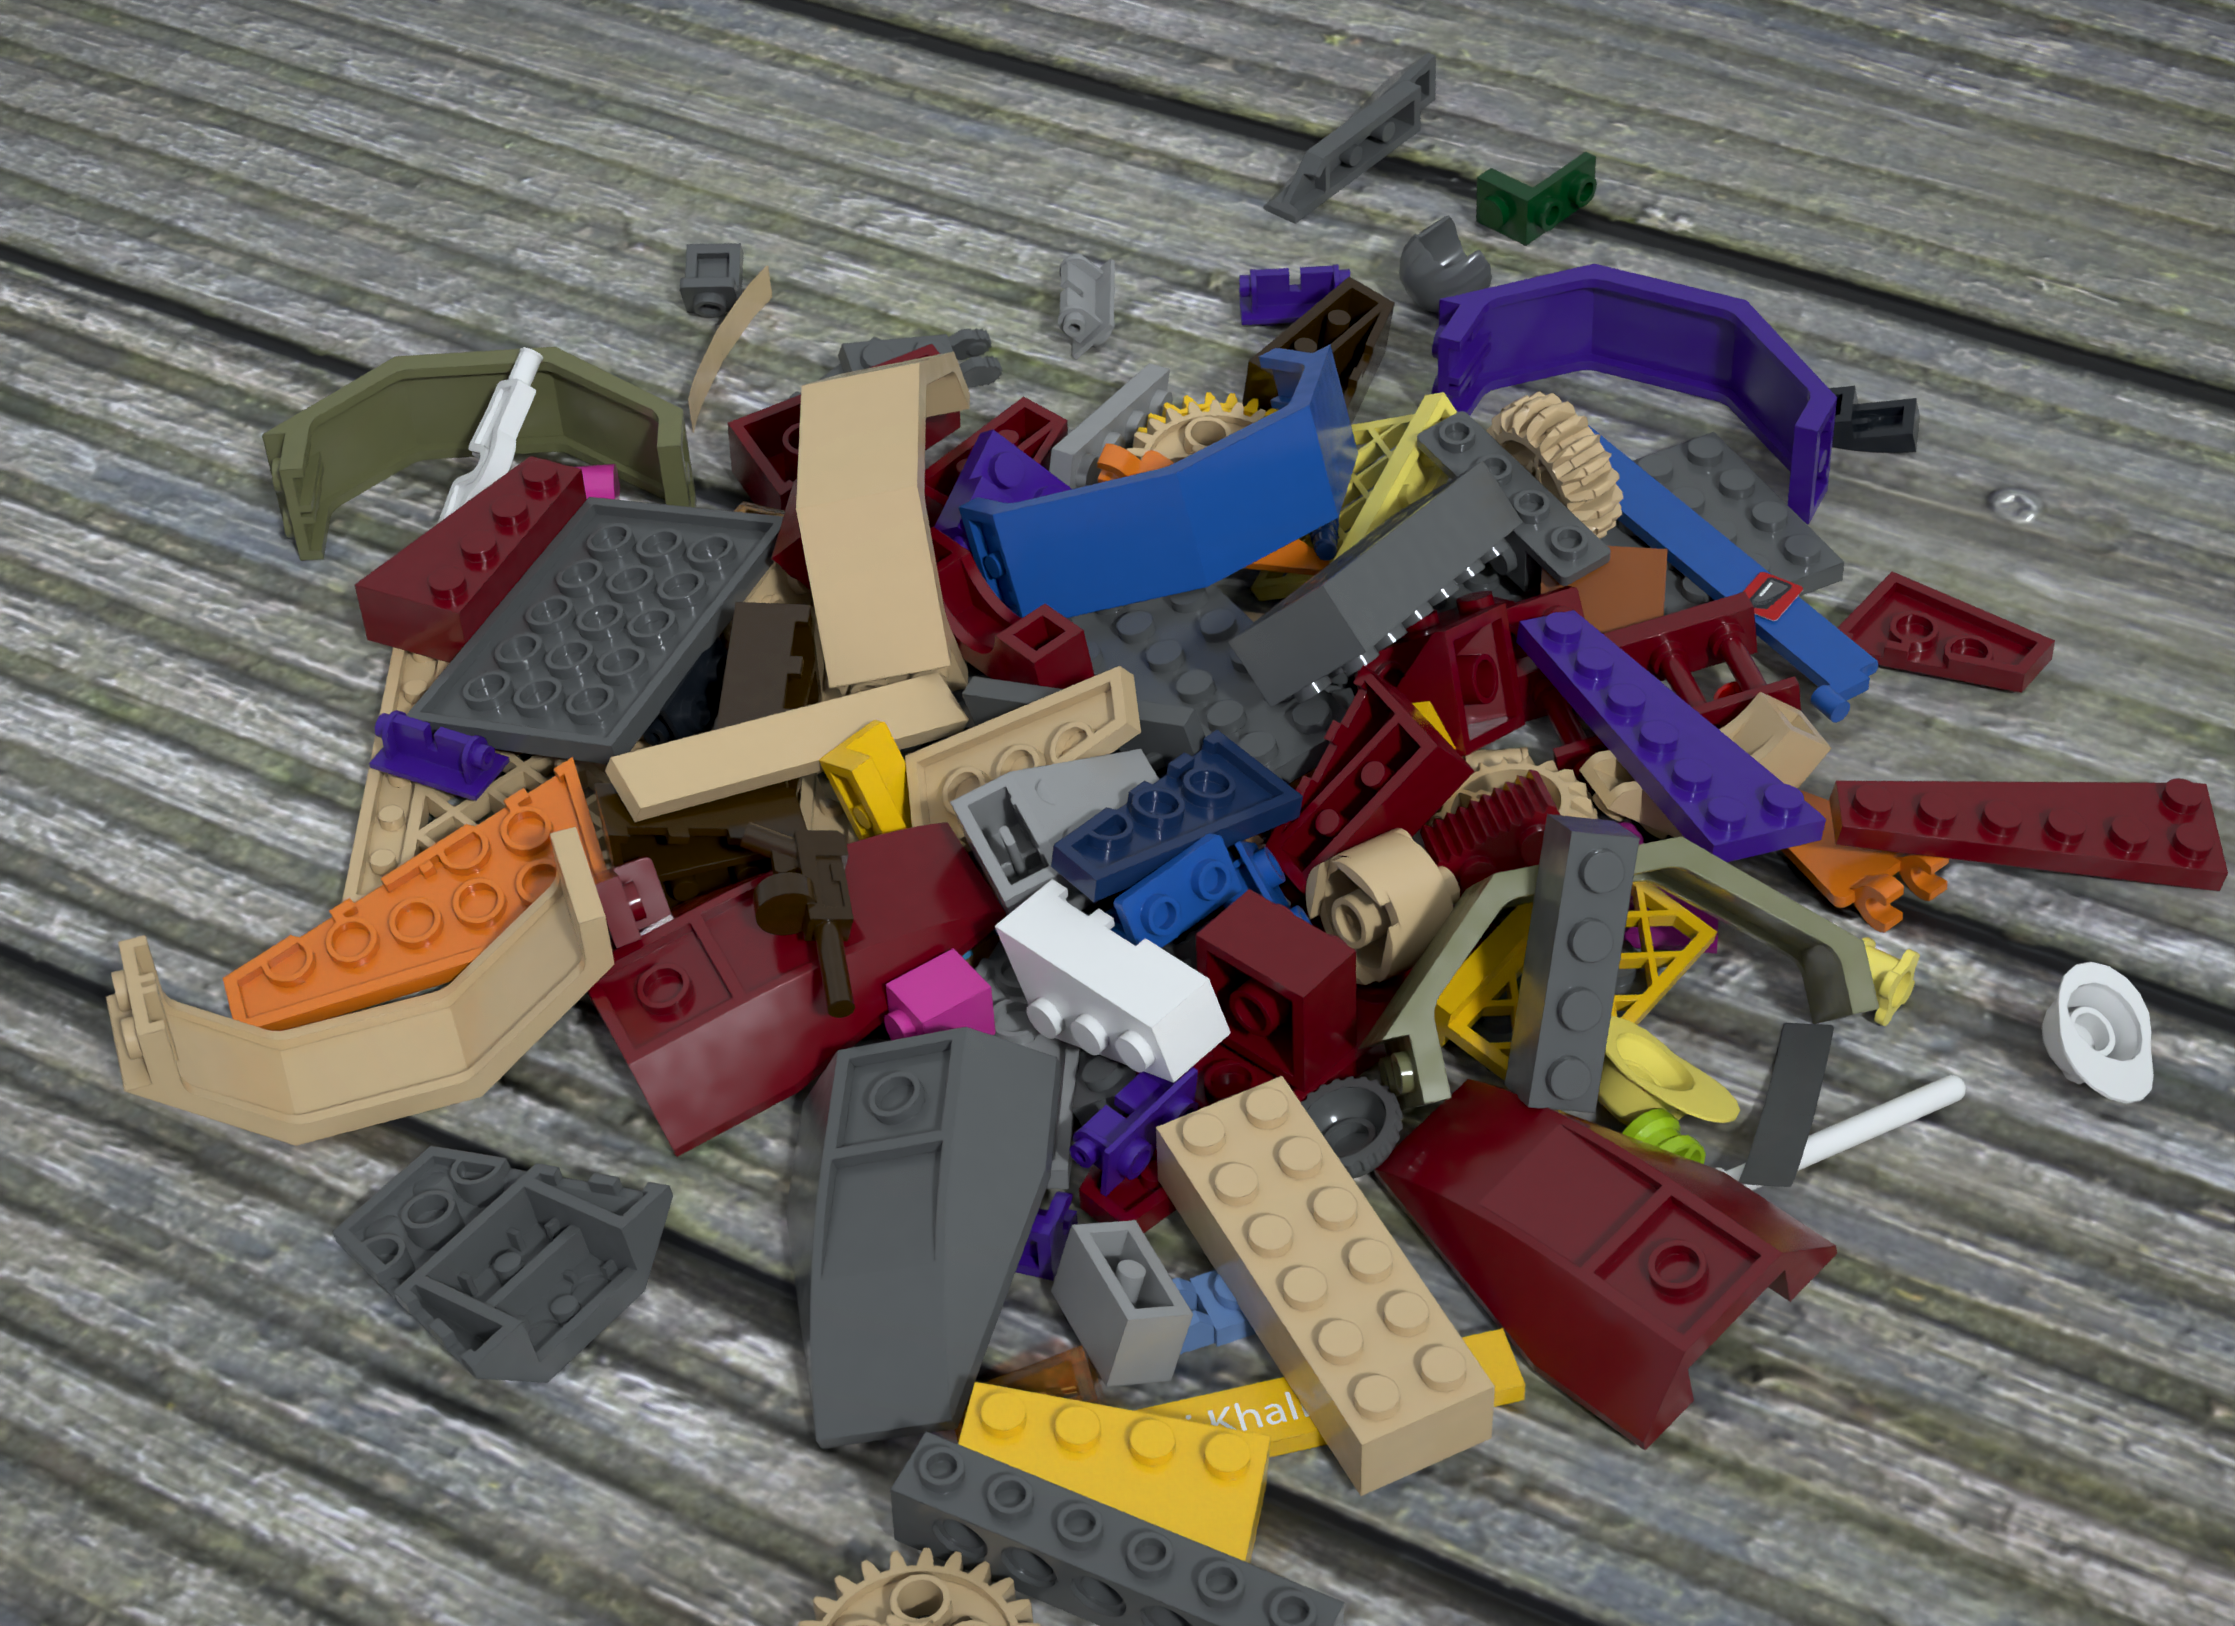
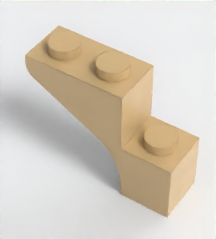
M1759 692L1735 719L1719 729L1784 784L1794 786L1797 789L1832 749L1801 710L1762 692ZM1610 750L1595 753L1580 768L1579 771L1595 791L1592 796L1593 802L1612 819L1623 821L1627 817L1635 820L1646 831L1659 839H1665L1668 835L1684 837Z

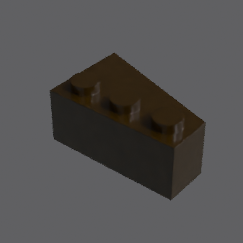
M1349 276L1249 360L1242 400L1243 406H1246L1249 401L1256 398L1259 402L1258 411L1263 409L1267 412L1272 409L1270 400L1279 396L1272 369L1261 368L1259 356L1275 348L1314 353L1331 345L1352 425L1385 355L1395 302Z
M736 602L719 713L715 719L713 730L820 703L822 701L810 605ZM803 776L766 787L794 788L798 800Z

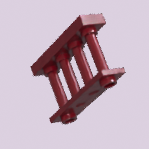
M1746 592L1604 633L1608 639L1659 681L1666 680L1676 695L1718 729H1721L1735 719L1759 692L1801 710L1800 687L1795 676L1767 684L1751 657V654L1758 652L1754 606ZM1529 656L1515 660L1525 722L1548 716L1563 745L1553 748L1554 762L1558 771L1564 769L1573 770L1576 780L1586 783L1590 794L1595 793L1579 770L1592 755L1601 751H1608L1609 749L1597 735L1587 738L1572 709L1573 707ZM1726 662L1742 692L1707 702L1691 672Z

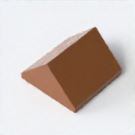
M1608 546L1611 550L1608 563L1567 585L1578 589L1585 620L1602 634L1664 616L1668 549ZM1542 567L1540 594L1564 587Z

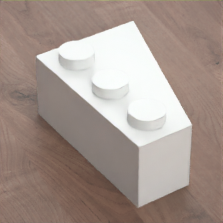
M1053 879L995 925L1029 1005L1026 1010L1027 1016L1035 1029L1049 1039L1056 1038L1083 1048L1089 1054H1099L1128 1065L1134 1071L1147 1072L1174 1083L1231 1034L1209 978L1146 938L1136 946L1110 930L1115 926L1113 917L1099 908L1089 916L1078 910L1066 900L1069 896L1068 889Z

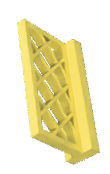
M1444 392L1425 395L1415 414L1351 425L1356 445H1366L1358 450V456L1342 508L1360 495L1363 496L1339 514L1338 536L1340 538L1337 539L1336 556L1329 560L1330 563L1392 515L1448 481L1449 477L1417 446V435L1457 413ZM1385 454L1384 457H1382L1380 460H1378L1377 462H1375L1374 464H1372L1371 466H1369L1367 469H1365L1364 471H1362L1361 473H1359V474L1356 476V473H1358L1359 471H1361L1362 469H1364L1365 467H1367L1369 464H1371L1372 462H1374V461L1377 460L1379 457H1381L1382 455ZM1309 534L1299 538V540L1314 548ZM1261 570L1251 590L1259 601L1286 598L1314 575L1288 573L1283 576L1285 572Z

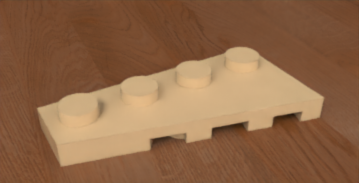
M1117 666L906 755L905 762L912 827L948 822L966 852H970L971 848L966 841L950 802L1011 771L1108 755L1141 733L1134 675L1121 666Z

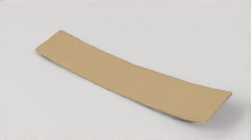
M768 265L748 284L719 325L697 369L688 398L693 433L702 404L722 362L751 320L772 298Z

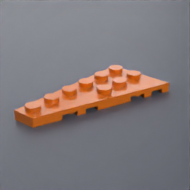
M573 757L554 768L555 776L529 793L522 788L503 800L505 808L476 826L465 824L380 878L383 885L353 903L348 898L329 910L331 918L301 937L288 936L223 977L232 1019L271 1031L288 1030L331 1019L452 982L553 883L557 869L550 833L576 827L591 874L594 875L607 870Z

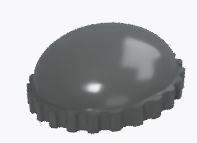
M1352 1076L1347 1077L1345 1080L1335 1079L1329 1085H1321L1316 1092H1310L1307 1095V1099L1300 1102L1352 1179L1364 1176L1378 1168L1389 1157L1400 1139L1399 1131L1403 1129L1401 1121L1403 1114L1396 1095L1390 1092L1387 1085H1380V1082L1376 1079L1370 1081L1367 1077L1355 1079Z

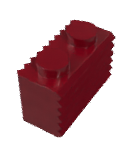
M1529 769L1526 777L1517 775L1514 783L1505 781L1503 789L1493 788L1491 796L1482 794L1479 802L1470 800L1467 808L1458 806L1455 814L1446 812L1444 820L1435 818L1432 826L1422 825L1420 834L1430 857L1437 867H1446L1454 874L1459 885L1461 897L1466 888L1495 873L1539 865L1547 814H1561L1539 772Z

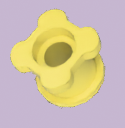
M1865 937L1862 940L1865 944L1879 1005L1874 1021L1882 1026H1887L1897 1009L1911 995L1915 980H1913L1915 968L1920 954L1907 949L1902 958L1898 959L1875 948V941Z

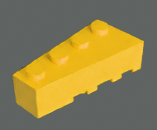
M974 1382L958 1445L1232 1557L1251 1563L1267 1483L1270 1435Z

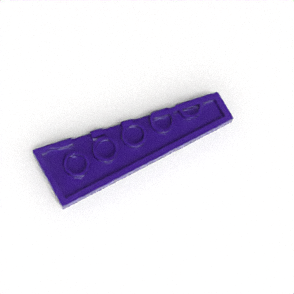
M1575 610L1555 612L1548 616L1519 622L1516 639L1518 645L1685 839L1726 862L1821 840L1826 819L1804 800V796L1799 789L1784 784Z

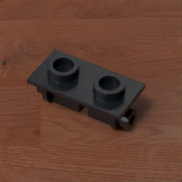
M720 637L716 639L710 648L701 653L665 702L658 716L644 732L643 737L647 743L656 746L709 732L713 729L715 719L719 713L728 651Z

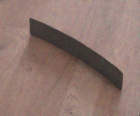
M1783 1024L1778 1053L1763 1112L1748 1159L1738 1182L1745 1185L1792 1186L1815 1116L1834 1031L1833 1025Z

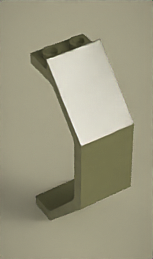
M557 347L530 348L543 356V361L540 363L530 386L536 390V394L516 438L515 454L562 452L570 454L590 465L616 464L620 479L664 499L666 505L696 508L697 499L683 409ZM520 349L395 356L262 434L287 538H295L300 561L324 559L330 518L332 513L342 504L418 461L474 457L472 451L469 450V444L487 410L498 383L508 380Z
M1682 836L1639 845L1633 882L1651 883L1789 957L1802 974L1813 1024L1879 1009L1863 940ZM1539 865L1495 873L1466 888L1439 931L1424 950L1358 1048L1362 1049L1384 1044L1387 1057L1379 1058L1382 1086L1387 1085L1390 1092L1396 1095L1401 1110L1425 1106L1452 1098L1435 1023L1434 1012L1436 1002L1498 912L1504 908L1533 903Z

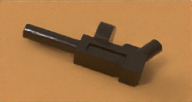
M749 822L742 837L740 847L771 858L773 875L762 880L753 891L752 900L758 926L765 932L773 935L785 936L803 932L804 941H815L828 1014L835 1018L849 1016L854 1012L855 1004L843 941H848L854 918L845 874L849 856L845 835L838 830H795L792 838Z

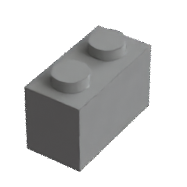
M1136 1220L1071 1225L1051 1292L1105 1386L1171 1381L1193 1313Z

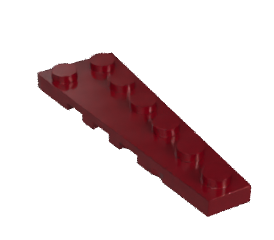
M2181 778L2171 779L2167 783L1836 781L1829 798L1836 845L2211 891H2220L2228 875L2207 784L2193 783Z

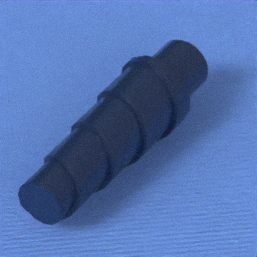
M1339 517L1309 533L1314 551L1321 560L1328 561L1336 556Z

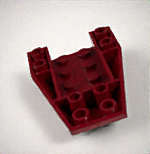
M948 822L897 830L847 844L849 856L845 874L854 918L848 941H843L855 1010L849 1016L835 1018L828 1014L815 941H804L803 932L785 936L773 935L765 932L758 926L752 895L755 887L762 880L773 875L772 870L679 904L670 909L671 915L640 929L639 932L642 938L619 948H616L611 943L615 965L587 993L631 1070L676 1157L798 1093L826 1069L838 1050L852 1048L884 1021L885 1015L889 1014L885 984L953 948L963 956L995 929V925L1006 917L1005 910Z
M1467 1079L1451 1094L1452 1098L1446 1099L1374 1170L1377 1179L1500 1329L1503 1328L1506 1337L1532 1369L1643 1450H1646L1694 1401L1688 1368L1767 1288H1770L1791 1302L1837 1255L1835 1244L1725 1172L1561 1110H1554L1548 1107L1544 1109L1527 1107L1517 1094L1472 1079Z

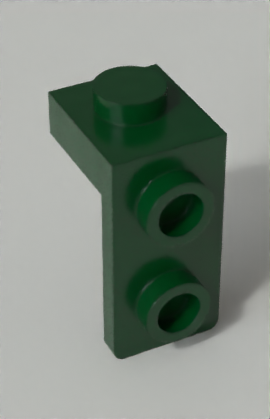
M1588 152L1582 153L1535 187L1524 184L1493 168L1488 169L1477 177L1476 222L1527 246L1545 232L1552 230L1572 213L1586 206L1593 199L1597 188V181L1595 179L1596 156Z

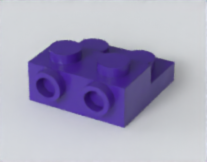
M994 429L981 432L934 527L970 551L973 557L959 506L977 497L1003 503H1014L1072 490V488Z

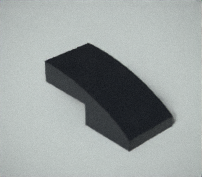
M1855 386L1829 388L1837 397L1832 447L1871 453L1916 452L1920 421L1917 398L1859 404Z

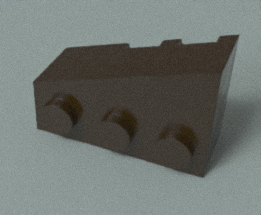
M594 783L609 867L612 868L642 856L649 857L653 862L669 909L689 899L772 870L771 858L740 847L742 837L749 822L792 838L795 830H807L795 790L790 787H762L634 822L612 783Z

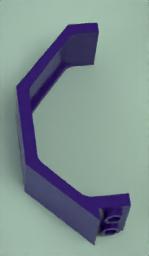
M1598 264L1585 265L1439 299V327L1432 344V356L1438 359V374L1434 380L1431 394L1444 392L1457 412L1464 411L1471 416L1483 396L1492 390L1582 370L1597 371L1714 400L1729 407L1790 471L1787 505L1806 524H1809L1828 490L1837 397L1747 300Z

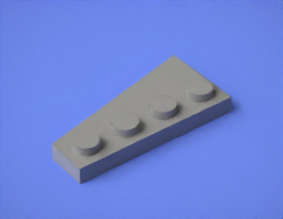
M1151 363L1145 366L1052 448L1049 472L1072 489L1097 484V478L1101 472V469L1097 468V462L1105 444L1118 445L1126 450L1127 448H1133L1134 434L1139 427L1146 428L1148 415L1152 413L1162 416L1163 405L1167 402L1172 404L1173 395L1167 391L1170 369Z

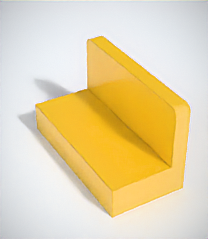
M873 720L819 759L859 840L912 828L906 763L885 722Z

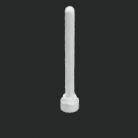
M1948 1075L1809 1135L1798 1171L1960 1101L1966 1093L1964 1081L1958 1076ZM1746 1163L1727 1171L1719 1167L1714 1169L1725 1172L1739 1181ZM1745 1185L1752 1191L1762 1187L1761 1185Z

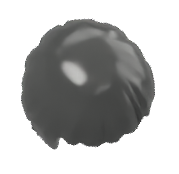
M1449 215L1433 223L1418 235L1415 233L1404 246L1399 266L1400 281L1408 295L1417 305L1425 310L1439 314V299L1486 289L1491 285L1490 264L1480 250L1473 252L1469 256L1464 253L1457 234L1456 225Z

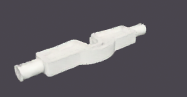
M525 347L520 348L519 355L508 380L498 383L487 410L469 444V450L472 451L474 457L479 459V463L472 472L457 477L454 480L438 523L508 473L515 454L516 438L536 394V390L530 386L540 363L543 361V356L535 350Z

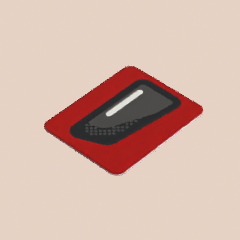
M1760 572L1743 592H1746L1752 602L1754 614L1771 621H1776L1803 591V587L1769 573Z

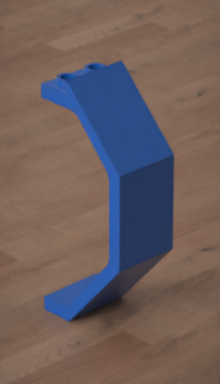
M1331 345L1314 353L1275 348L1259 356L1261 368L1272 369L1279 396L1271 399L1270 402L1273 409L1279 410L1172 465L1021 502L1003 503L977 497L959 506L974 561L987 584L996 596L1021 618L1043 604H1047L1064 617L1070 618L1209 587L1337 519L1355 466L1358 450Z

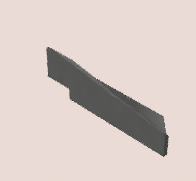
M1426 53L1386 80L1343 125L1307 150L1297 172L1264 205V210L1296 224L1421 130V110L1436 99V56Z

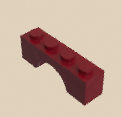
M934 526L930 528L945 613L963 659L991 679L1065 689L1095 676L1082 628L1047 604L1041 605L1023 618L1019 617L992 591L979 571L970 551Z

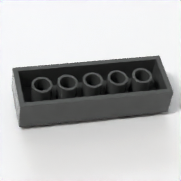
M1482 460L1392 515L1229 641V644L1270 707L1292 695L1301 704L1328 687L1332 683L1331 679L1342 672L1349 676L1360 670L1363 665L1366 666L1380 655L1379 651L1407 633V628L1434 610L1433 606L1460 589L1458 585L1475 576L1485 568V563L1507 550L1510 545L1505 537L1521 525L1523 521Z

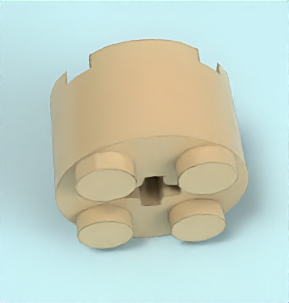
M1395 828L1330 857L1311 870L1306 884V906L1309 918L1312 919L1320 915L1327 934L1339 937L1349 947L1356 950V984L1367 985L1373 981L1378 983L1386 981L1412 969L1453 910V904L1457 903L1460 899V889L1454 874L1446 867H1437L1428 853L1402 828Z

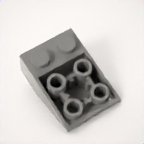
M1142 749L1011 771L950 803L966 841L1006 915L1010 914L1051 879L1068 889L1069 896L1066 898L1067 902L1081 911L1101 900L1091 901L1051 867L1053 845L1106 807L1116 810L1122 807L1128 801L1129 791L1143 781L1154 784L1159 778Z

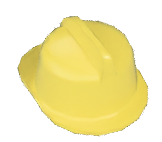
M1611 1016L1597 1101L1618 1121L1628 1126L1643 1113L1661 1108L1671 1112L1677 1120L1689 1114L1712 1122L1726 1123L1735 1121L1740 1108L1737 1100L1723 1085L1674 1054L1644 1028L1629 1020Z

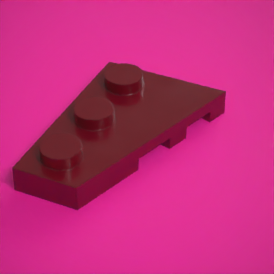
M1893 571L1837 627L1878 661V665L2020 693L2027 688L2052 660L2055 644L2053 639Z

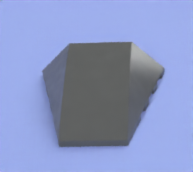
M429 1146L334 1229L332 1233L336 1242L476 1379L548 1383L645 1291L673 1199V1193L670 1185L648 1182L643 1190L623 1187L620 1178L617 1176L594 1173L588 1181L563 1177L560 1168L557 1166L536 1163L528 1171L511 1169L507 1158Z

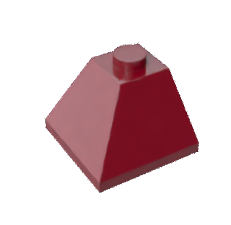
M1506 603L1490 605L1435 631L1396 687L1411 703L1431 702L1460 756H1467L1526 725Z

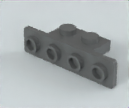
M1457 412L1417 435L1418 448L1450 479H1453L1482 460L1485 462L1523 521L1521 525L1505 537L1510 547L1489 562L1499 574L1507 575L1524 592L1541 583L1542 567L1560 585L1567 586L1610 561V548L1466 412Z

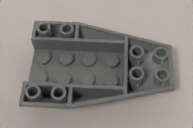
M961 1027L838 1050L804 1100L786 1218L816 1442L822 1449L925 1434L926 1431L931 1433L958 1429L1051 1177L1062 1067L1057 1057L969 1027Z

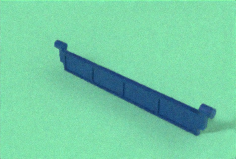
M1590 427V429L1593 431L1595 435L1599 434L1592 427ZM1600 435V443L1606 452L1611 453L1609 461L1620 477L1616 485L1622 490L1623 499L1619 502L1622 515L1618 520L1651 548L1668 549L1667 561L1712 599L1718 600L1741 593L1760 572L1769 573ZM1799 596L1776 621H1771L1755 614L1756 635L1818 686L1811 696V704L1832 722L1837 723L1843 720L1850 710V703L1847 700L1869 690L1870 678L1868 676L1876 673L1878 661Z

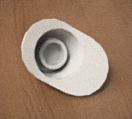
M2094 962L2073 966L2062 977L2057 998L2046 1011L2042 1024L2043 1043L2050 1058L2061 1069L2065 1078L2079 1085L2086 1083L2093 1090L2114 1101L2126 1104L2141 1101L2152 1090L2154 1076L2150 1016L2141 994L2125 976L2110 966Z

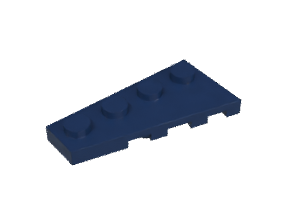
M1215 730L1203 739L1202 750L1194 756L1184 752L1168 764L1167 775L1154 784L1143 781L1130 790L1128 801L1117 810L1106 807L1053 845L1051 867L1091 901L1096 902L1134 886L1208 833L1222 836L1227 848L1238 841L1246 840L1299 818L1303 795L1219 730Z

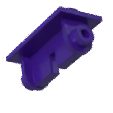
M1333 264L1332 266L1300 267V284L1290 285L1289 268L1250 269V275H1239V301L1242 325L1259 324L1262 326H1273L1279 323L1297 321L1350 276V269L1339 270L1338 264Z
M395 710L390 714H381L376 721L375 734L377 737L382 738L384 747L369 762L370 768L477 801L510 760L507 756L495 753L494 747L488 745L485 737L479 735L470 736L440 727L435 732L433 738L430 723L408 717L406 713Z
M1192 1067L1174 1083L1147 1072H1140L1115 1096L1114 1105L1129 1115L1127 1118L1105 1105L1084 1126L1074 1133V1144L1069 1148L1070 1155L1083 1168H1090L1092 1165H1095L1102 1170L1100 1190L1102 1195L1106 1197L1125 1178L1133 1180L1143 1172L1150 1162L1154 1150L1157 1148L1156 1127L1198 1110V1104L1195 1102L1197 1069Z

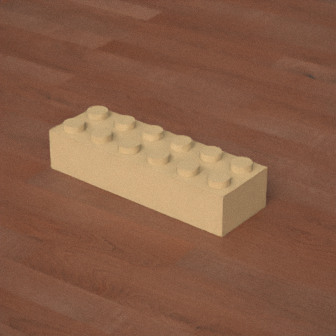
M1283 1076L1156 1127L1159 1183L1217 1273L1220 1274L1236 1298L1243 1314L1360 1496L1492 1438L1494 1384Z

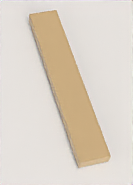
M935 672L610 757L605 772L634 822L824 771L819 759L873 720H879L887 724L899 750L963 732L969 719L940 673Z

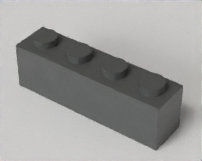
M1547 814L1505 1079V1086L1517 1094L1518 1098L1530 1108L1544 1109L1548 1107L1554 1110L1596 1112L1640 840L1638 836L1615 821Z

